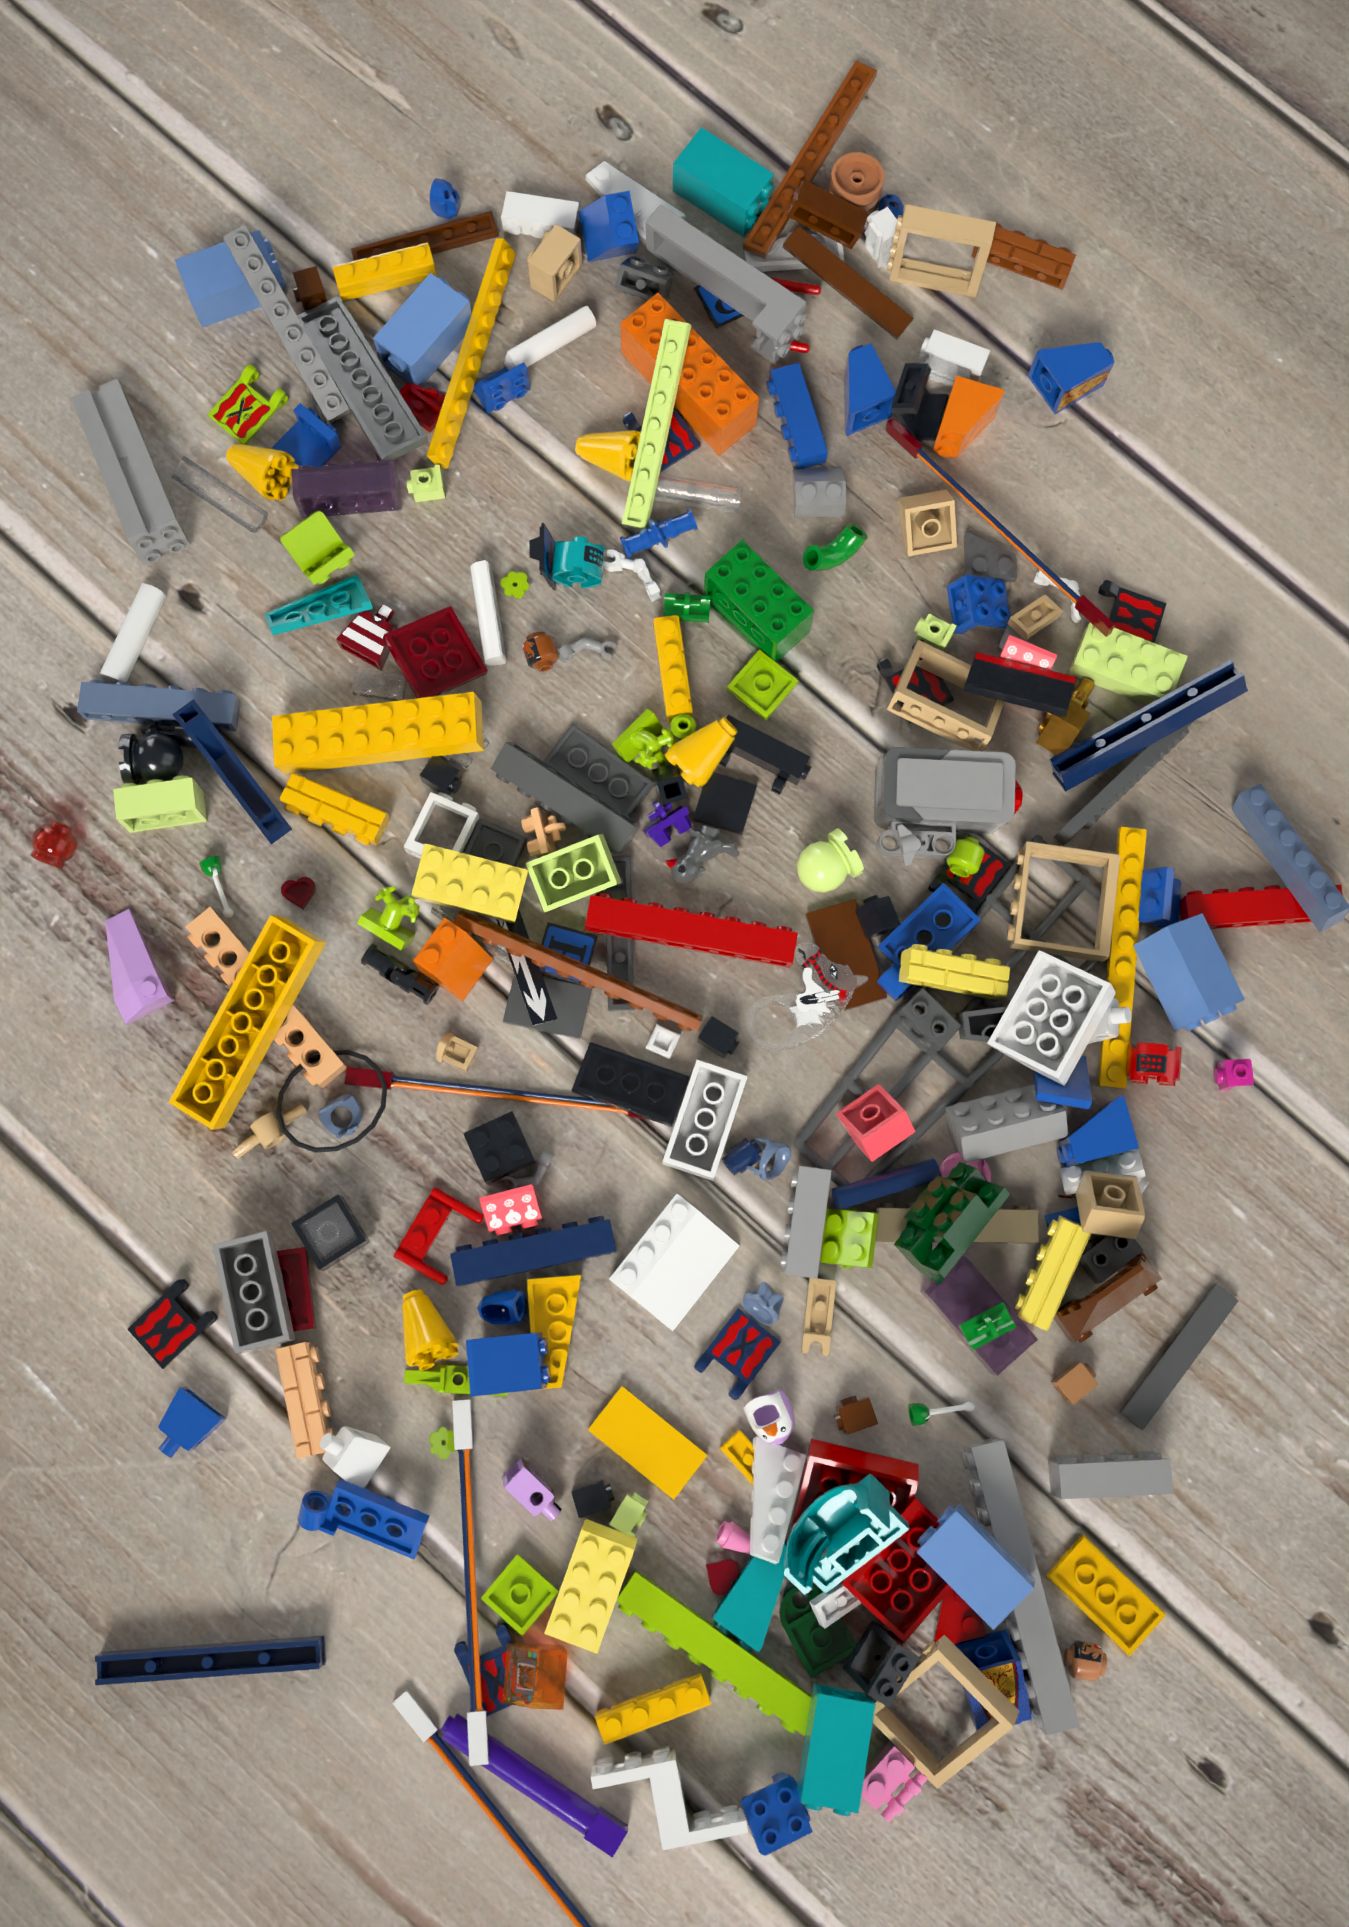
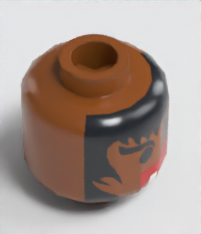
M543 631L528 635L527 640L523 643V651L528 666L538 669L540 672L552 669L553 664L559 659L554 638Z

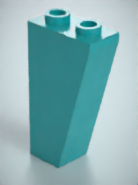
M785 1542L780 1561L777 1564L751 1556L738 1578L732 1584L729 1592L724 1596L712 1614V1619L716 1621L714 1626L725 1635L731 1632L739 1638L737 1643L749 1652L754 1649L759 1653L765 1640L785 1576L783 1575L787 1546Z

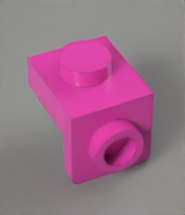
M1251 1059L1224 1060L1216 1064L1213 1075L1215 1083L1218 1084L1219 1091L1254 1084Z

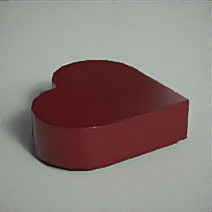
M301 877L297 881L288 880L281 886L282 896L302 910L307 906L316 891L315 883L308 877Z
M731 1559L706 1564L711 1590L717 1595L727 1594L730 1591L731 1582L735 1581L739 1576L738 1564Z

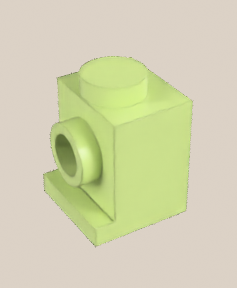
M440 464L435 465L433 468L410 470L411 478H406L409 494L413 493L415 502L445 498Z
M928 614L926 620L920 618L914 632L918 633L915 642L923 640L926 644L944 652L957 625L953 623L950 625ZM930 628L937 631V633H933Z
M634 1492L633 1496L627 1493L609 1525L622 1533L635 1537L636 1532L632 1529L634 1526L640 1528L646 1518L647 1513L644 1512L648 1500Z

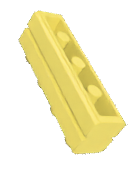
M913 944L912 947L902 952L899 982L993 1000H1000L1007 996L1010 967L1001 965V961L998 959H985L984 962L977 960L976 955L961 954V957L953 956L951 950L937 949L936 952L928 951L927 946Z
M1060 1215L1057 1221L1054 1219L1051 1221L1047 1230V1235H1050L1046 1245L1041 1244L1036 1255V1259L1039 1260L1036 1269H1030L1025 1279V1284L1028 1287L1024 1295L1021 1293L1018 1295L1014 1304V1309L1017 1310L1016 1315L1019 1319L1048 1331L1091 1236V1233L1082 1232L1081 1224Z

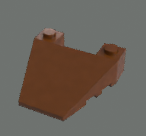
M1141 1252L1117 1271L1116 1275L1084 1298L1071 1299L1057 1309L1053 1319L1069 1341L1078 1340L1080 1343L1093 1335L1091 1331L1093 1328L1142 1293L1144 1296H1147L1158 1288L1156 1283L1162 1280V1277L1144 1252Z

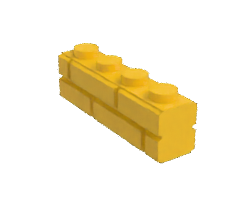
M428 242L332 266L343 302L422 282L430 273L437 277Z
M677 615L653 619L666 721L669 725L672 719L679 714L693 716L680 621Z
M296 773L291 774L287 786L280 796V801L285 806L284 810L295 816H298L299 813L307 815V820L318 826H322L323 823L332 826L331 830L342 836L349 833L355 836V841L365 846H369L370 843L377 846L390 821L387 812Z
M702 1672L667 1684L664 1686V1689L659 1687L611 1706V1709L604 1708L596 1711L595 1719L603 1743L606 1745L711 1705V1698Z

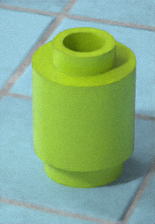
M679 714L671 721L670 731L674 735L675 743L696 732V722L688 714Z

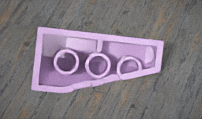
M127 909L105 920L114 1001L127 1025L173 1002L174 999L131 910Z

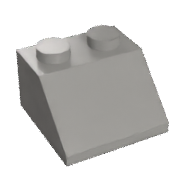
M842 468L792 469L794 518L844 517L847 500L846 480Z

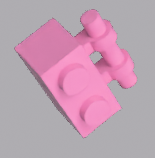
M889 1741L866 1766L861 1796L876 1811L886 1802L888 1806L881 1815L890 1822L896 1814L899 1816L905 1810L903 1806L913 1795L917 1796L922 1791L921 1786L928 1779L920 1771L912 1779L909 1774L915 1766ZM903 1782L906 1785L905 1788L894 1798L891 1794Z

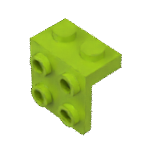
M319 510L309 515L280 537L281 543L305 577L314 585L327 581L331 577V572L337 568L342 569L350 564L351 558L355 556L351 548L343 543L323 512Z

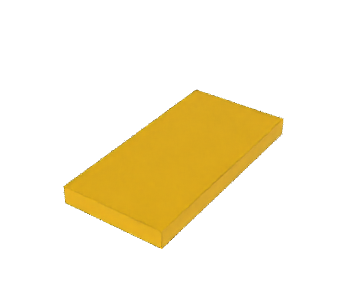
M621 1386L588 1429V1431L673 1500L708 1456L623 1386Z
M1083 1534L1076 1539L1045 1574L1128 1656L1133 1654L1166 1616L1141 1589Z

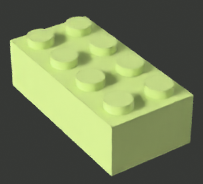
M1089 622L1083 633L1068 675L1075 676L1081 680L1088 678L1099 687L1149 705L1176 689L1188 656L1116 628L1113 629L1109 636L1105 637Z

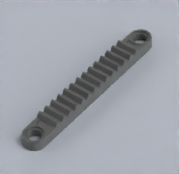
M1193 722L1149 745L1075 815L1054 838L1064 846L1082 828L1089 830L1101 816L1111 809L1123 795L1132 789L1144 775L1154 768L1165 755L1189 733L1188 727Z

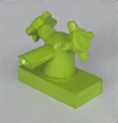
M646 709L612 743V746L620 758L628 764L635 758L636 763L652 769L653 763L656 762L660 767L669 764L661 751V747L667 744L670 748L675 743V739L668 728L664 729L655 714ZM662 731L663 735L656 737Z
M395 886L382 888L378 895L375 896V900L383 899L386 903L383 913L370 908L361 914L357 924L399 950H402L412 943L416 934L401 926L400 923L404 915L410 917L411 923H415L420 906L409 895L401 900L395 899L391 893L396 890Z

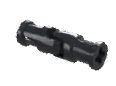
M375 944L369 946L361 959V964L364 966L368 964L379 971V975L399 986L405 992H412L423 999V1003L426 1005L433 1000L439 990L437 983L432 984L421 977V973L410 969L408 965L396 957H389L377 949Z

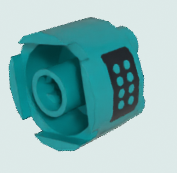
M582 536L573 537V541H556L554 544L552 567L553 581L567 587H572V583H581V588L599 586L603 578L605 547L588 543V538Z

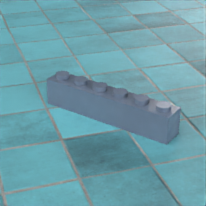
M93 679L90 682H81L77 712L84 719L150 725H152V722H158L157 725L171 726L178 723L172 714L194 699L214 726H219L221 730L237 731L240 701L233 692L228 690H218V693L208 692V690L203 688H193L191 691L183 690L178 686H167L166 689L157 688V686L152 684L132 686L130 683L121 681L116 682V684H106L102 680Z
M1262 784L1239 793L1232 811L1318 931L1322 932L1342 922L1349 911L1348 902Z

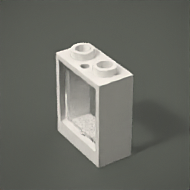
M933 330L931 337H926L923 342L917 363L929 364L931 372L928 379L953 387L956 375L979 382L990 350Z

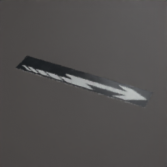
M519 909L515 924L496 919L498 926L529 939ZM507 951L532 1025L558 1020L540 967L532 963V959L524 955L518 957Z

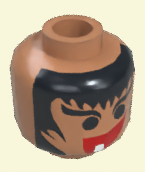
M1078 1640L1071 1645L1070 1649H1065L1063 1664L1068 1667L1069 1674L1073 1678L1095 1682L1100 1676L1105 1675L1107 1655L1102 1652V1648L1098 1644Z

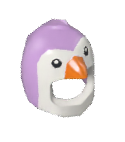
M783 1389L756 1397L743 1407L752 1429L763 1441L779 1445L792 1433L795 1425L794 1410Z

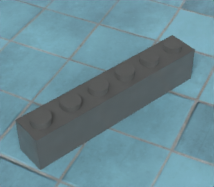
M513 741L505 743L491 767V770L497 773L496 777L507 784L513 783L518 787L517 791L530 798L533 796L539 800L538 804L542 808L559 813L561 815L559 818L569 825L576 824L582 828L581 833L588 838L603 834L612 853L626 851L641 824Z

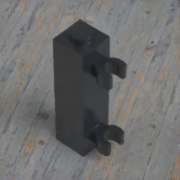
M730 715L727 716L726 719L736 728L738 733L734 735L735 739L720 761V765L726 767L733 753L777 775L771 791L779 795L782 793L787 781L797 786L800 779L806 780L812 768L809 765L810 756Z

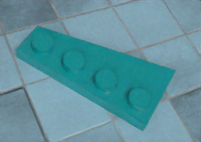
M356 574L267 612L264 616L272 634L277 635L373 609V606Z

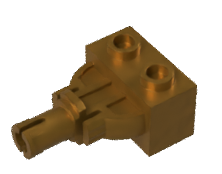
M1083 678L1072 694L1066 717L1051 713L1046 715V718L1037 730V732L1041 733L1036 741L1038 745L1055 755L1069 749L1091 714L1085 709L1089 704L1087 699L1095 687L1093 681L1088 678Z

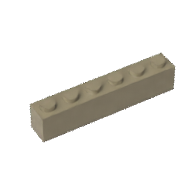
M880 1203V1208L873 1210V1213L879 1214L876 1242L897 1241L906 1226L907 1219L904 1216L911 1209L913 1203L907 1204V1208H896V1203ZM1002 1205L973 1243H1039L1038 1210H1030V1205H1014V1210H1006L1004 1205Z

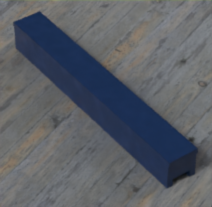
M1231 659L1054 756L1050 759L1053 776L1065 792L1246 693L1248 688L1246 687L1245 675L1242 672L1239 673Z
M325 1636L104 1651L95 1655V1662H97L95 1685L320 1669L325 1665Z

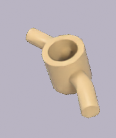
M303 1105L282 1115L285 1126L307 1114ZM270 1112L252 1123L250 1128L254 1135L233 1149L232 1153L239 1159L259 1143H261L264 1149H269L286 1138L274 1113Z

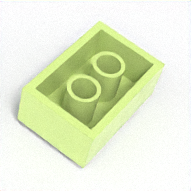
M176 776L173 780L164 782L163 780L155 779L148 781L144 785L127 783L121 785V788L113 789L116 820L130 833L207 821L204 792L192 777Z
M603 834L593 836L525 863L544 913L622 883Z

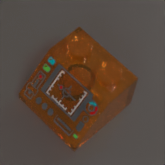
M507 1643L503 1703L533 1709L564 1710L568 1650L563 1645Z

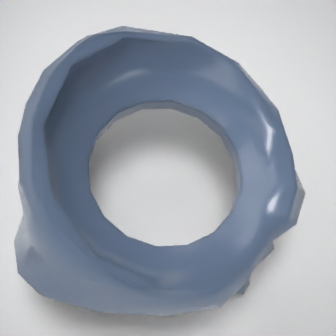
M350 1094L333 1097L318 1112L320 1121L325 1129L331 1134L336 1135L337 1139L345 1135H352L359 1128L358 1125L362 1120V1112L358 1101ZM336 1107H347L352 1112V1122L347 1127L340 1128L332 1123L331 1113Z
M756 1137L755 1139L765 1146L759 1169L748 1165L746 1169L754 1172V1175L760 1176L763 1181L772 1180L785 1169L791 1158V1149L788 1145L774 1142L769 1138L762 1139ZM775 1154V1162L772 1168L767 1171L766 1165Z
M761 1282L759 1289L751 1293L747 1292L744 1295L742 1303L746 1312L755 1320L764 1325H773L780 1319L779 1313L784 1298L781 1294H773L766 1282Z

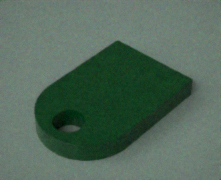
M812 1584V1590L807 1593L808 1602L804 1607H796L792 1602L794 1594L801 1592L796 1586L791 1587L784 1594L779 1606V1617L783 1628L811 1678L850 1656L857 1645L842 1617L827 1628H823L819 1624L809 1603L812 1599L823 1593L816 1584Z

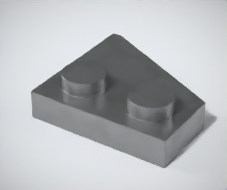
M965 532V575L1001 579L1004 582L1016 581V554L972 533Z

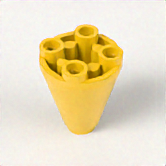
M630 430L580 435L576 442V454L612 475L631 482L641 432Z
M233 444L226 453V460L262 497L273 501L277 499L283 501L288 494V489L293 479L299 473V466L295 464L294 458L291 454L284 451L245 444Z
M723 717L720 721L715 720L674 743L664 755L674 766L677 764L683 770L680 774L690 785L694 783L697 787L704 786L734 741V735L738 731Z
M421 1289L405 1294L402 1297L404 1301L402 1303L406 1364L418 1366L419 1370H426L432 1368L437 1360L442 1358L451 1359L459 1354L458 1342L429 1297L424 1295Z

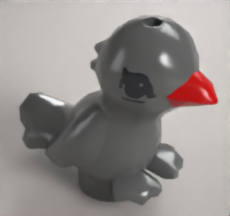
M700 826L699 831L691 829L687 832L692 837L687 852L679 858L666 860V864L671 869V874L677 882L682 884L690 883L702 876V872L706 870L704 867H700L701 862L710 860L719 853H727L737 857L739 856V851L733 842H723L719 839V830Z

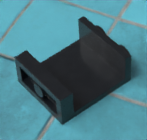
M905 363L891 409L905 429L916 440L936 441L949 395L930 394L926 389L931 372V367L928 363Z

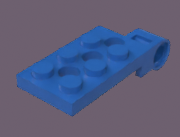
M943 883L878 945V949L894 965L878 979L877 983L895 1001L899 1000L914 986V984L899 982L901 962L898 959V954L900 951L912 947L913 944H919L917 935L921 932H928L932 936V941L925 945L928 947V951L936 952L937 949L951 950L981 922V919ZM939 914H947L951 918V922L946 927H940L935 921L936 917Z
M339 1479L333 1496L317 1490L307 1492L303 1496L297 1519L299 1525L306 1530H320L334 1536L337 1529H341L414 1560L419 1551L430 1515ZM367 1514L373 1516L375 1519L368 1517Z

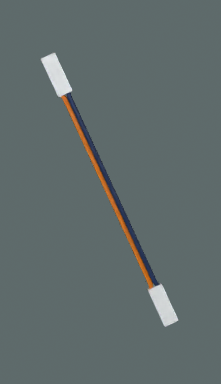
M469 1399L452 1401L454 1449L459 1454L471 1703L470 1711L467 1712L469 1766L489 1764L487 1716L486 1710L482 1708L470 1471V1450L473 1449L471 1400Z
M407 1689L392 1704L420 1739L432 1745L575 1926L591 1927L437 1733L438 1727Z

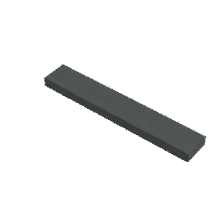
M612 856L622 883L605 889V894L611 895V899L621 901L625 897L632 898L631 856ZM606 935L607 974L634 985L633 939ZM608 997V1011H634V1007L628 1004L629 1001L620 997L619 999Z
M1214 1284L1119 1413L1140 1430H1144L1239 1300L1220 1285Z

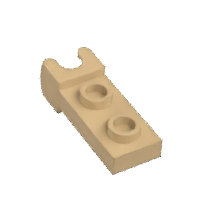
M809 1278L801 1353H808L810 1344L817 1341L821 1345V1354L829 1356L836 1281Z

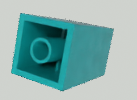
M702 127L673 162V192L742 237H745L748 231L752 230L770 201L775 188L773 185L774 173Z
M813 1684L797 1784L800 1802L805 1803L804 1807L816 1811H821L822 1807L832 1808L835 1814L850 1816L851 1812L859 1814L875 1711V1702L866 1693Z

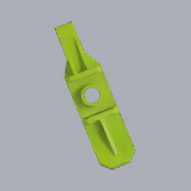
M439 1365L429 1371L405 1370L404 1383L428 1385L439 1393L470 1394L468 1366ZM457 1374L463 1376L464 1381L461 1385H456L453 1382V1378ZM509 1393L491 1394L490 1396H507Z

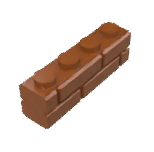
M996 223L987 263L1063 290L1076 254H1073L1066 247L1057 248L1051 246L1043 239L1035 240L1026 237L1021 231H1010ZM974 246L971 256L973 258L976 257L978 250L977 246Z

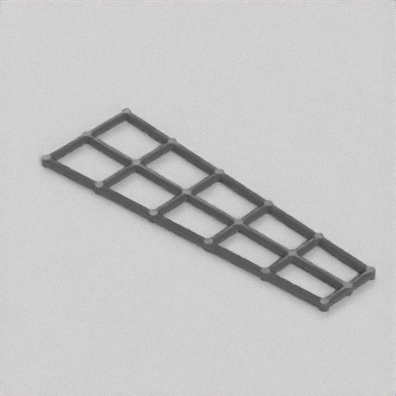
M1035 835L1030 841L1048 844L1040 835ZM1016 860L975 911V914L981 920L992 908L1009 924L1013 925L1014 915H1010V910L998 899L1013 881L1015 874L1019 873L1020 864H1016ZM1052 860L1077 883L1034 931L1023 922L1022 935L1026 937V940L1046 942L1041 937L1084 889L1099 902L1101 889L1070 862ZM977 925L956 946H954L951 949L953 956L962 946V944L966 941L969 935L973 932V930L977 927ZM1017 949L1003 965L1009 966L1011 972L1029 951ZM1048 954L1074 966L1063 956ZM1086 960L1078 969L1089 973L1100 961ZM917 985L793 1143L794 1148L801 1152L817 1168L831 1170L830 1180L838 1187L850 1183L835 1170V1167L856 1145L854 1140L849 1136L827 1161L806 1143L848 1090L857 1098L866 1093L855 1081L896 1028L924 1053L888 1092L894 1100L904 1092L931 1060L955 1079L959 1085L914 1128L915 1133L900 1142L863 1179L885 1173L946 1113L945 1107L954 1105L1005 1055L995 1049L967 1077L939 1052L955 1033L936 1052L932 1048L930 1050L925 1048L918 1040L920 1036L913 1029L911 1031L907 1030L900 1023V1017L897 1014L922 988L926 991L929 987ZM974 996L961 1012L975 1011L983 1002L990 1008L1004 1006L998 1000Z

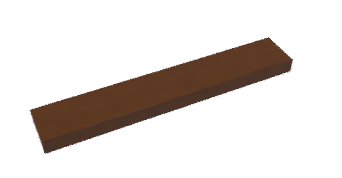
M492 211L351 248L354 261L428 242L431 254L433 255L499 237Z
M799 225L783 244L782 248L896 340L899 339L913 321V317Z

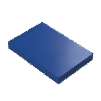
M1086 1056L1080 1057L1065 1086L1033 1070L1037 1101L1090 1109L1092 1097Z

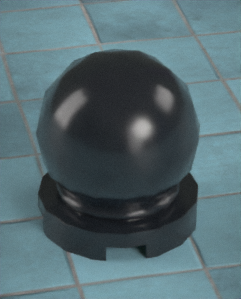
M152 733L144 735L137 740L135 734H121L118 749H124V762H119L123 783L138 785L140 778L146 782L155 779L163 780V782L171 781L182 769L183 751L178 742L170 736Z

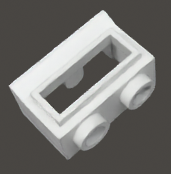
M888 207L881 211L873 212L867 218L869 225L865 231L866 241L864 247L871 257L877 260L878 268L889 262L897 219Z

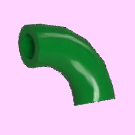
M847 523L840 534L831 542L824 545H811L807 547L803 554L805 568L811 571H824L843 564L864 544L868 538L867 534L857 525Z

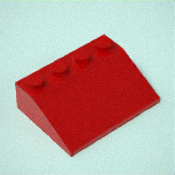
M811 1439L791 1527L795 1526L805 1510L825 1492L838 1486L859 1483L870 1473L890 1492V1505L901 1514L915 1498L919 1484V1464Z
M916 1498L900 1514L909 1523V1530L841 1582L846 1589L904 1643L951 1589L943 1578L917 1553L920 1547L918 1543L920 1536L930 1526L936 1529L939 1523L937 1522L938 1518Z

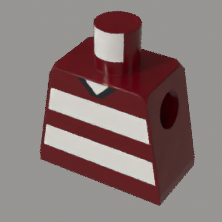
M381 605L375 615L368 611L360 612L337 637L336 640L339 647L382 671L390 653L383 640V636L395 630L394 626L389 623L395 614L394 611L385 605Z

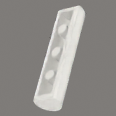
M584 306L508 350L504 365L508 370L522 363L529 367L596 327V320L588 306Z
M486 560L475 562L470 566L484 662L486 665L491 666L506 664L507 659L493 570Z
M145 583L141 584L99 675L102 678L115 683L119 681L127 682L166 598V595L158 588Z

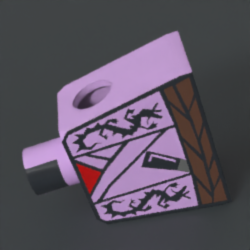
M522 1458L502 1477L504 1488L533 1516L536 1517L541 1512L552 1521L561 1512L562 1508L553 1500L555 1497L553 1489ZM540 1492L538 1497H531L533 1493Z

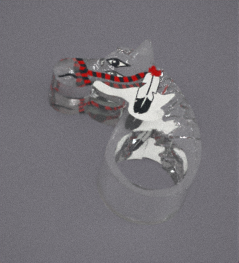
M812 942L799 944L795 948L794 956L798 967L804 970L803 984L805 990L799 993L764 997L754 1003L747 1015V1029L752 1041L758 1047L767 1051L789 1050L807 1043L834 1022L848 1005L854 990L864 985L868 981V977L853 975L848 964L843 966L831 962L819 947ZM767 1005L783 1006L794 1016V1024L797 1025L794 1026L791 1035L782 1042H764L757 1037L753 1030L755 1015L761 1008Z

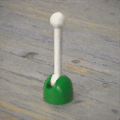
M212 856L199 862L201 870L205 875L213 877L224 908L223 915L226 918H231L234 912L228 906L218 878L222 871L220 857Z
M967 1401L964 1405L930 1410L921 1403H913L908 1406L912 1426L925 1424L929 1420L930 1415L962 1410L972 1412L975 1409L972 1401Z

